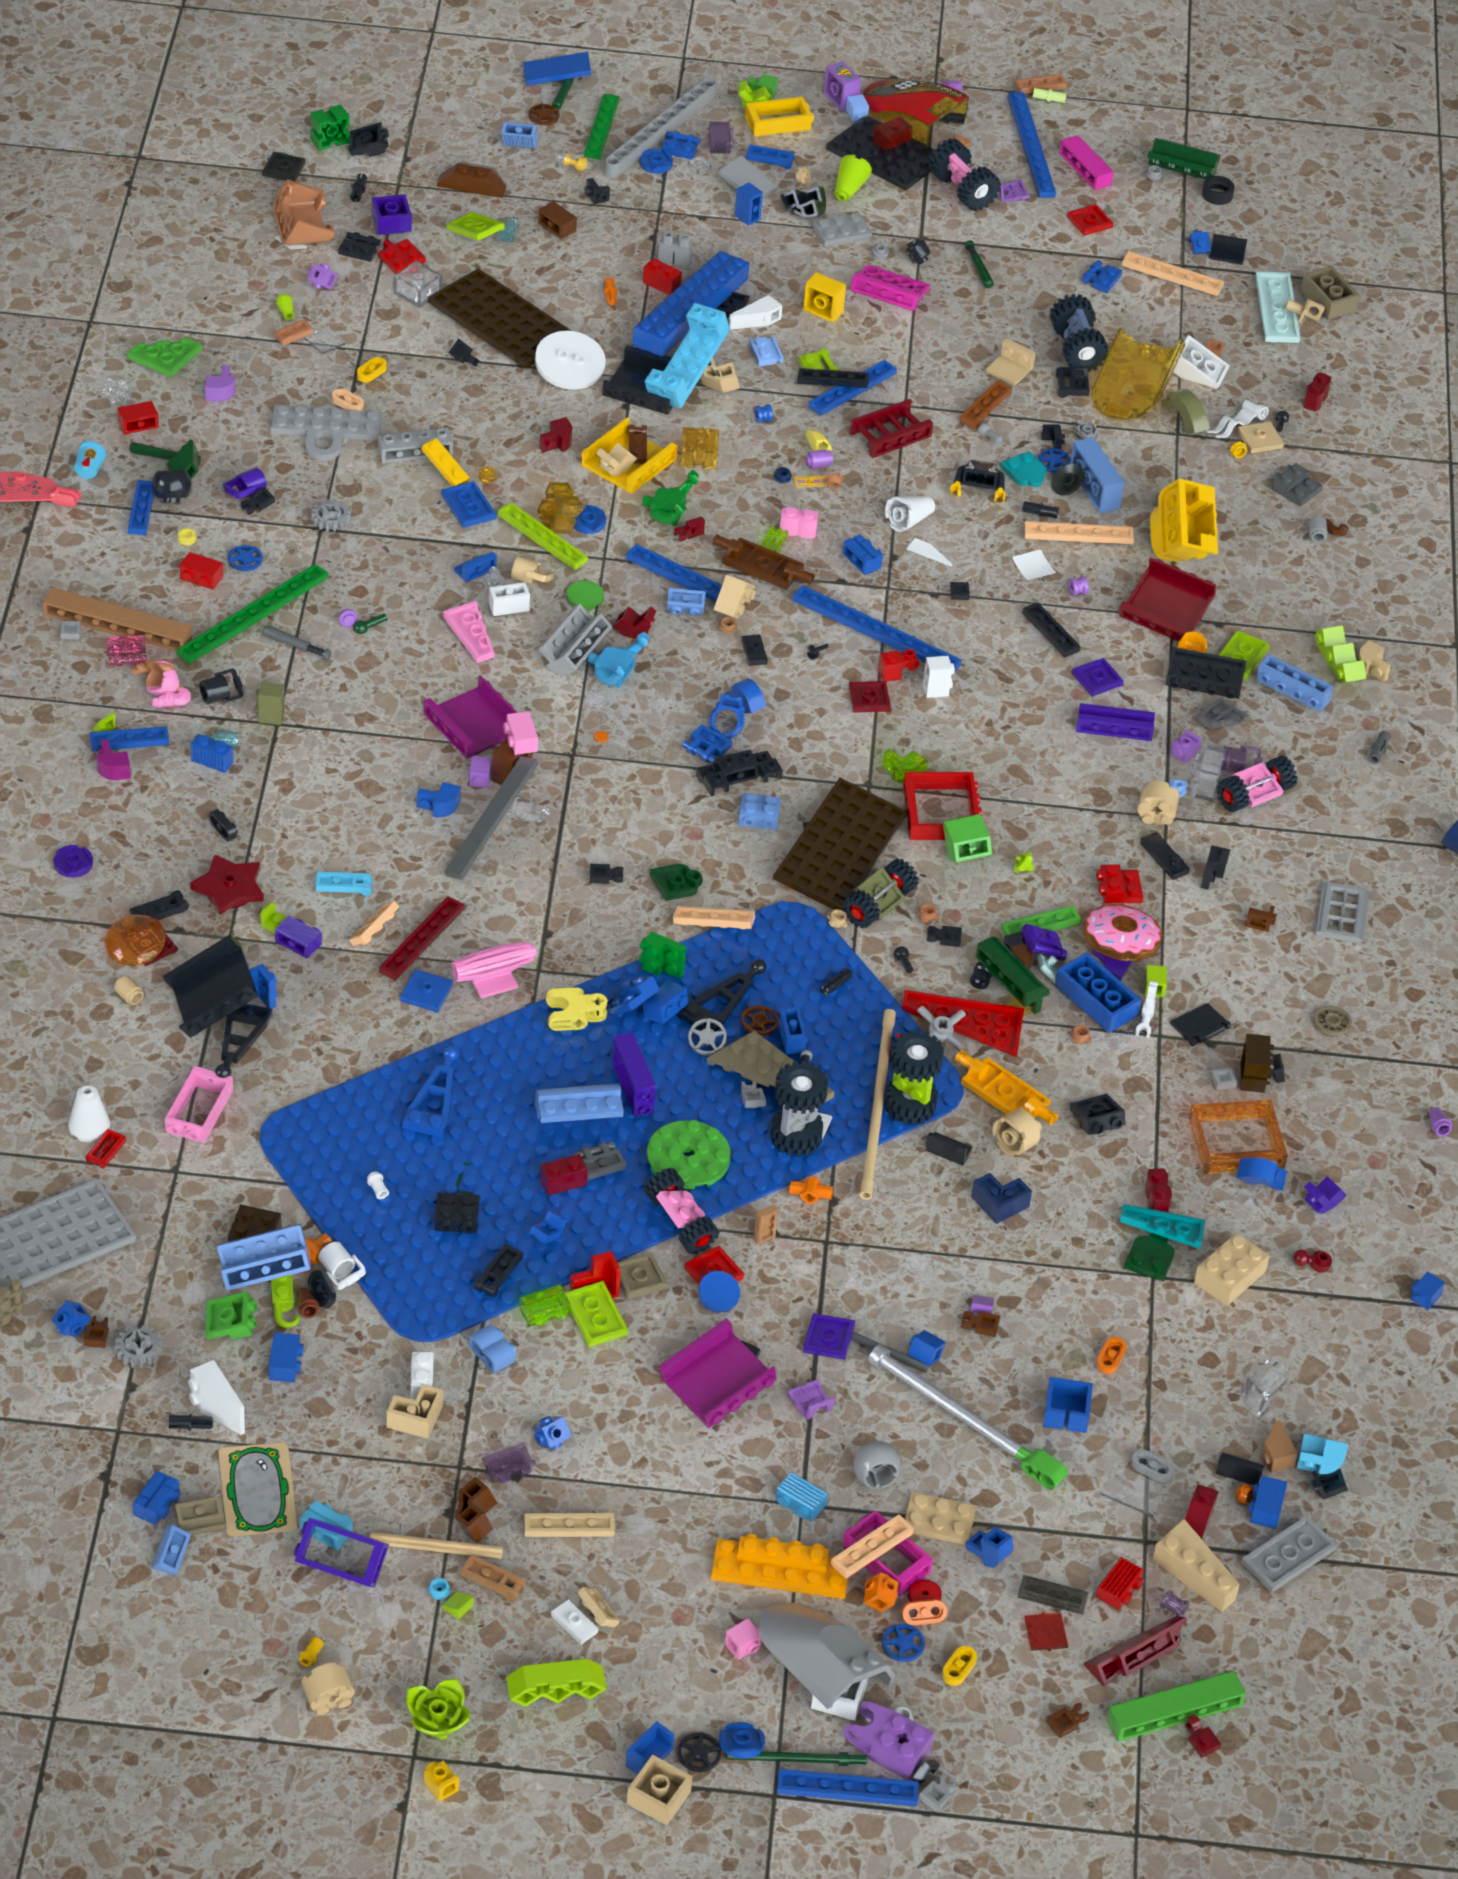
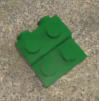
M652 931L646 938L644 937L641 940L639 948L643 949L638 961L642 963L643 970L660 976L662 972H666L669 975L682 978L685 973L687 946Z

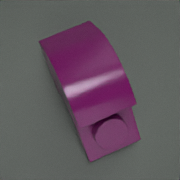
M109 740L101 741V749H98V755H96L98 773L109 780L131 779L127 751L111 753Z

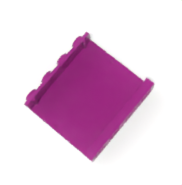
M481 675L478 676L477 688L437 705L431 698L424 700V715L466 759L502 743L509 736L504 732L507 714L518 713L511 703H508L501 693L497 692L490 682L486 681Z
M727 1318L658 1366L660 1378L708 1428L720 1423L725 1416L737 1411L743 1403L754 1399L764 1388H769L777 1380L775 1367L773 1366L768 1369L733 1334L732 1323Z

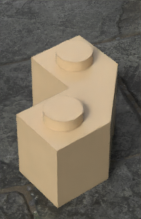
M712 358L700 377L703 385L722 393L740 388L733 362L716 367Z

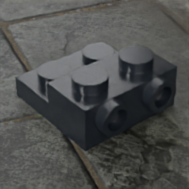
M379 122L350 131L349 152L351 156L368 152L369 157L385 153L386 148L389 147L386 139L389 137L387 128H384L382 123Z
M1107 1093L1070 1103V1111L1079 1118V1126L1088 1135L1101 1134L1105 1130L1120 1129L1123 1125H1126L1125 1110Z
M437 1193L435 1231L477 1233L480 1195Z

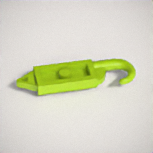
M291 1274L270 1280L274 1320L282 1328L294 1327L300 1321L299 1315H296L295 1319L290 1322L284 1321L282 1317V1312H287L294 1308Z

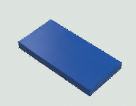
M588 52L523 62L527 86L592 75Z

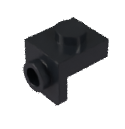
M593 178L587 179L584 190L586 196L591 199L593 204L609 201L610 187H599Z
M1060 424L1042 425L1041 440H1052L1053 449L1061 450L1062 444H1065V434H1062Z
M1341 1469L1319 1476L1317 1470L1312 1472L1314 1480L1311 1481L1316 1493H1321L1323 1499L1348 1491Z

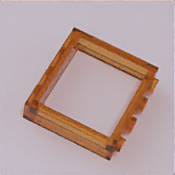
M1271 1099L1191 1105L1189 1121L1204 1174L1238 1172L1240 1159L1249 1157L1271 1160L1278 1163V1167L1285 1169L1288 1154ZM1264 1118L1273 1150L1209 1154L1201 1122Z

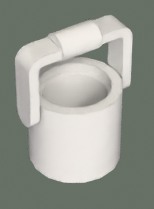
M332 1242L326 1245L319 1253L318 1260L325 1267L332 1284L338 1290L351 1285L366 1274L365 1267L355 1255L350 1256L340 1242ZM356 1263L360 1270L349 1275L351 1271L354 1269ZM346 1277L344 1280H342V1281L339 1282V1283L335 1280V1279H342V1278Z

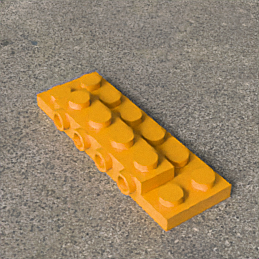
M748 1534L745 1537L740 1536V1541L717 1538L711 1580L839 1599H845L848 1578L845 1579L831 1565V1559L836 1555H829V1549H825L821 1544H813L811 1547L804 1546L799 1541L784 1543L775 1537L763 1540L758 1539L753 1534Z

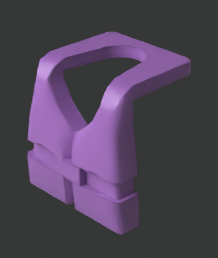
M1021 179L1001 184L999 187L1001 189L999 192L1000 198L1003 202L1029 198V193Z
M814 1380L805 1384L804 1387L799 1386L788 1391L789 1398L795 1403V1407L806 1420L813 1418L820 1407L826 1412L833 1410L835 1397L827 1399L819 1380Z

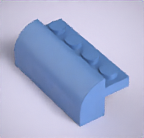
M619 1083L537 1089L535 1092L536 1113L541 1123L623 1117L624 1114Z
M301 1223L217 1245L226 1291L311 1269L309 1249L304 1238Z

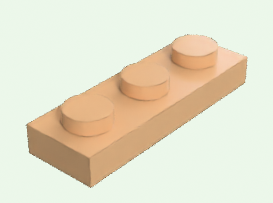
M392 901L383 904L349 939L352 946L365 945L370 942L371 936L383 928L382 924L395 916L394 912L399 908L397 903Z

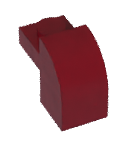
M567 417L550 421V432L540 434L539 449L542 453L557 448L564 452L571 447L573 428Z
M627 607L618 615L613 628L623 636L636 639L641 632L648 634L651 625L655 621L656 610L653 607H649L644 613L639 615L632 608Z

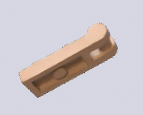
M472 1554L460 1570V1576L503 1595L510 1602L516 1601L519 1591H522L527 1584L523 1578Z

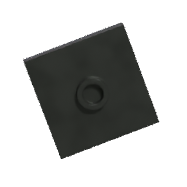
M273 152L262 171V176L285 181L288 179L295 182L305 165V158Z

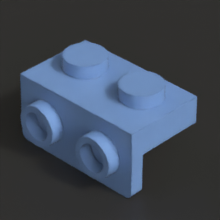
M669 588L667 611L672 614L689 613L692 616L704 615L706 591Z

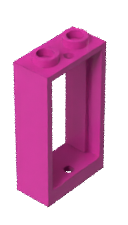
M876 1510L870 1515L863 1516L857 1525L849 1527L844 1532L842 1548L846 1550L871 1531L888 1522V1520ZM909 1538L894 1546L913 1563L899 1576L894 1574L877 1558L864 1566L874 1575L881 1572L898 1581L897 1592L899 1597L907 1592L915 1581L921 1580L930 1574L933 1559Z

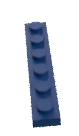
M883 360L863 371L869 373L868 388L836 386L809 401L808 407L822 416L895 375L897 368L888 361Z
M635 544L626 553L627 560L689 590L706 591V598L714 602L717 601L722 588L721 584L638 544Z
M779 1769L777 1794L917 1807L918 1781Z

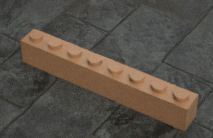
M52 587L43 600V613L45 616L63 621H81V626L176 651V649L192 640V625Z

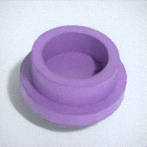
M344 609L339 615V621L344 627H352L358 620L356 612L351 609Z

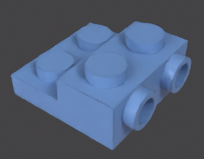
M743 793L738 826L777 830L781 798Z

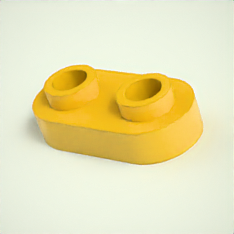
M381 357L370 359L357 369L358 380L364 383L374 380L387 370V361Z
M969 1646L958 1647L943 1667V1680L952 1686L963 1683L976 1664V1651Z

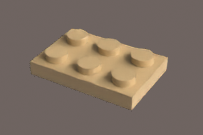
M912 1491L905 1520L914 1528L913 1534L966 1545L965 1543L970 1539L977 1505Z

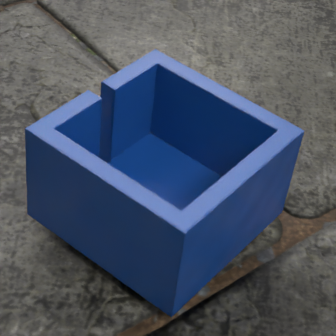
M1050 1377L1043 1427L1062 1430L1063 1426H1065L1068 1431L1086 1433L1090 1416L1093 1383Z

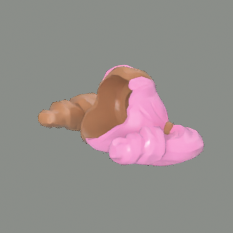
M149 659L145 660L144 663L136 664V668L133 667L131 669V673L134 675L148 674L146 678L147 691L152 695L159 696L158 698H153V707L184 706L190 702L191 693L180 685L174 663L171 660L161 659L155 661Z

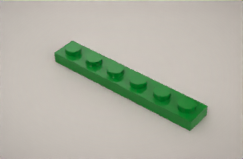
M603 94L584 151V157L601 160L620 96Z

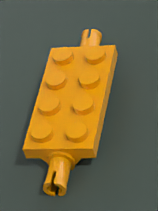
M963 1050L956 1055L955 1061L968 1069V1073L961 1079V1084L1004 1114L1022 1107L1033 1118L1040 1117L1050 1126L1057 1121L1058 1114L1047 1108L1050 1105L1051 1099L989 1057L981 1061L978 1058L974 1059Z

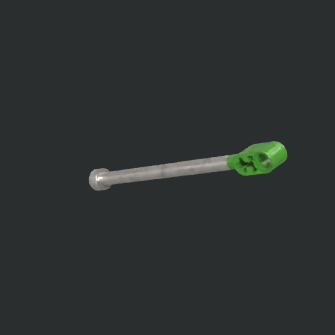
M881 1344L877 1345L868 1358L870 1364L876 1368L884 1367L1022 1461L1021 1467L1023 1471L1047 1489L1053 1490L1068 1475L1067 1468L1060 1461L1042 1449H1035L1033 1452L1029 1451L889 1356L890 1350Z

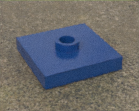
M415 969L400 996V1001L438 1013L453 986V980Z

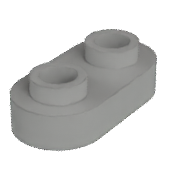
M1138 1450L1132 1456L1131 1465L1136 1471L1160 1483L1171 1480L1174 1469L1170 1462L1147 1450Z

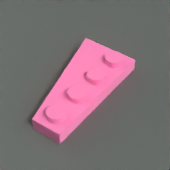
M477 601L443 611V618L477 663L494 658V650L490 638L487 636L486 627L483 624Z

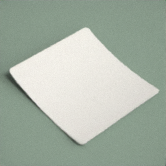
M1042 550L1012 557L1026 580L1056 573L1046 560Z

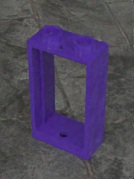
M629 1032L613 1036L611 1064L633 1116L654 1113L656 1085L634 1033Z
M309 1518L308 1521L304 1522L301 1534H303L301 1543L296 1545L294 1556H296L295 1562L368 1587L376 1586L389 1547L388 1543L315 1518ZM315 1526L374 1546L364 1578L305 1558Z

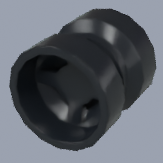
M981 962L975 964L971 974L970 984L976 989L984 990L989 986L990 978L993 975Z

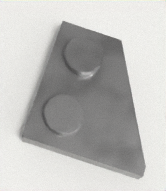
M1220 697L1197 715L1196 721L1213 730L1247 722L1249 715Z

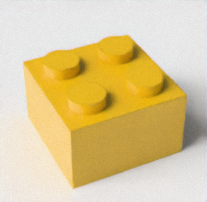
M816 272L806 282L803 310L834 322L844 311L846 284Z

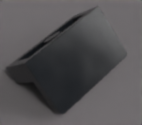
M1214 234L1209 259L1242 265L1247 239Z
M930 1132L927 1137L926 1151L964 1166L972 1152V1147L937 1132Z
M1222 1452V1455L1219 1457L1216 1474L1255 1486V1483L1259 1484L1264 1465Z

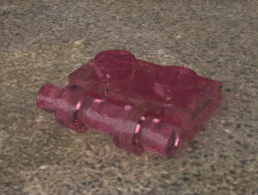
M144 635L106 638L108 656H116L108 658L109 665L122 666V664L132 663L136 665L147 660V655H139L146 654Z

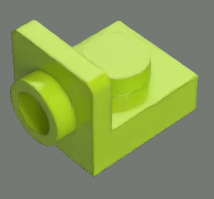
M271 902L262 909L260 913L261 927L275 934L276 927L278 928V925L287 918V916L276 911V903Z

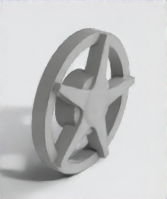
M708 1018L701 1019L692 1025L689 1030L688 1039L691 1048L695 1052L709 1056L723 1049L726 1044L727 1035L724 1026L720 1022ZM707 1023L706 1029L702 1031L695 1030L700 1024ZM710 1023L717 1025L722 1031L714 1032L710 1029ZM692 1033L698 1035L700 1039L696 1046L692 1042ZM723 1035V1041L717 1048L714 1043L716 1037ZM702 1045H711L714 1050L702 1051L699 1048Z

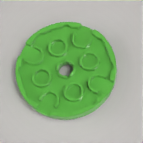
M696 1120L676 1121L661 1127L652 1135L647 1147V1161L654 1175L656 1176L657 1172L661 1173L663 1169L674 1168L685 1183L683 1189H695V1186L705 1184L709 1186L716 1183L727 1172L730 1164L731 1152L726 1138L717 1129ZM691 1151L693 1154L689 1157L684 1155L685 1153H690Z

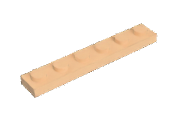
M1128 251L1122 263V266L1172 281L1211 295L1218 296L1224 286V281L1130 251Z
M1025 521L1024 524L1025 539L1133 544L1134 542L1133 527L1029 521Z

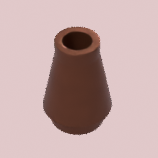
M302 1287L297 1291L298 1312L305 1318H312L318 1313L319 1303L312 1296L308 1288Z

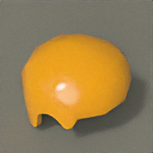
M1196 631L1187 632L1179 641L1178 648L1205 653L1207 641L1201 633Z

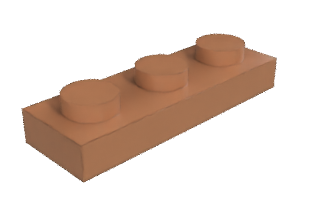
M1062 74L1017 79L1015 83L1018 91L1025 94L1033 93L1034 87L1044 90L1067 89V82Z

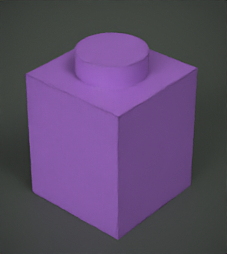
M472 756L469 786L489 788L492 758Z

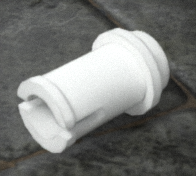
M379 1172L370 1173L367 1177V1183L369 1186H372L377 1199L387 1197L389 1191L383 1182V1175Z

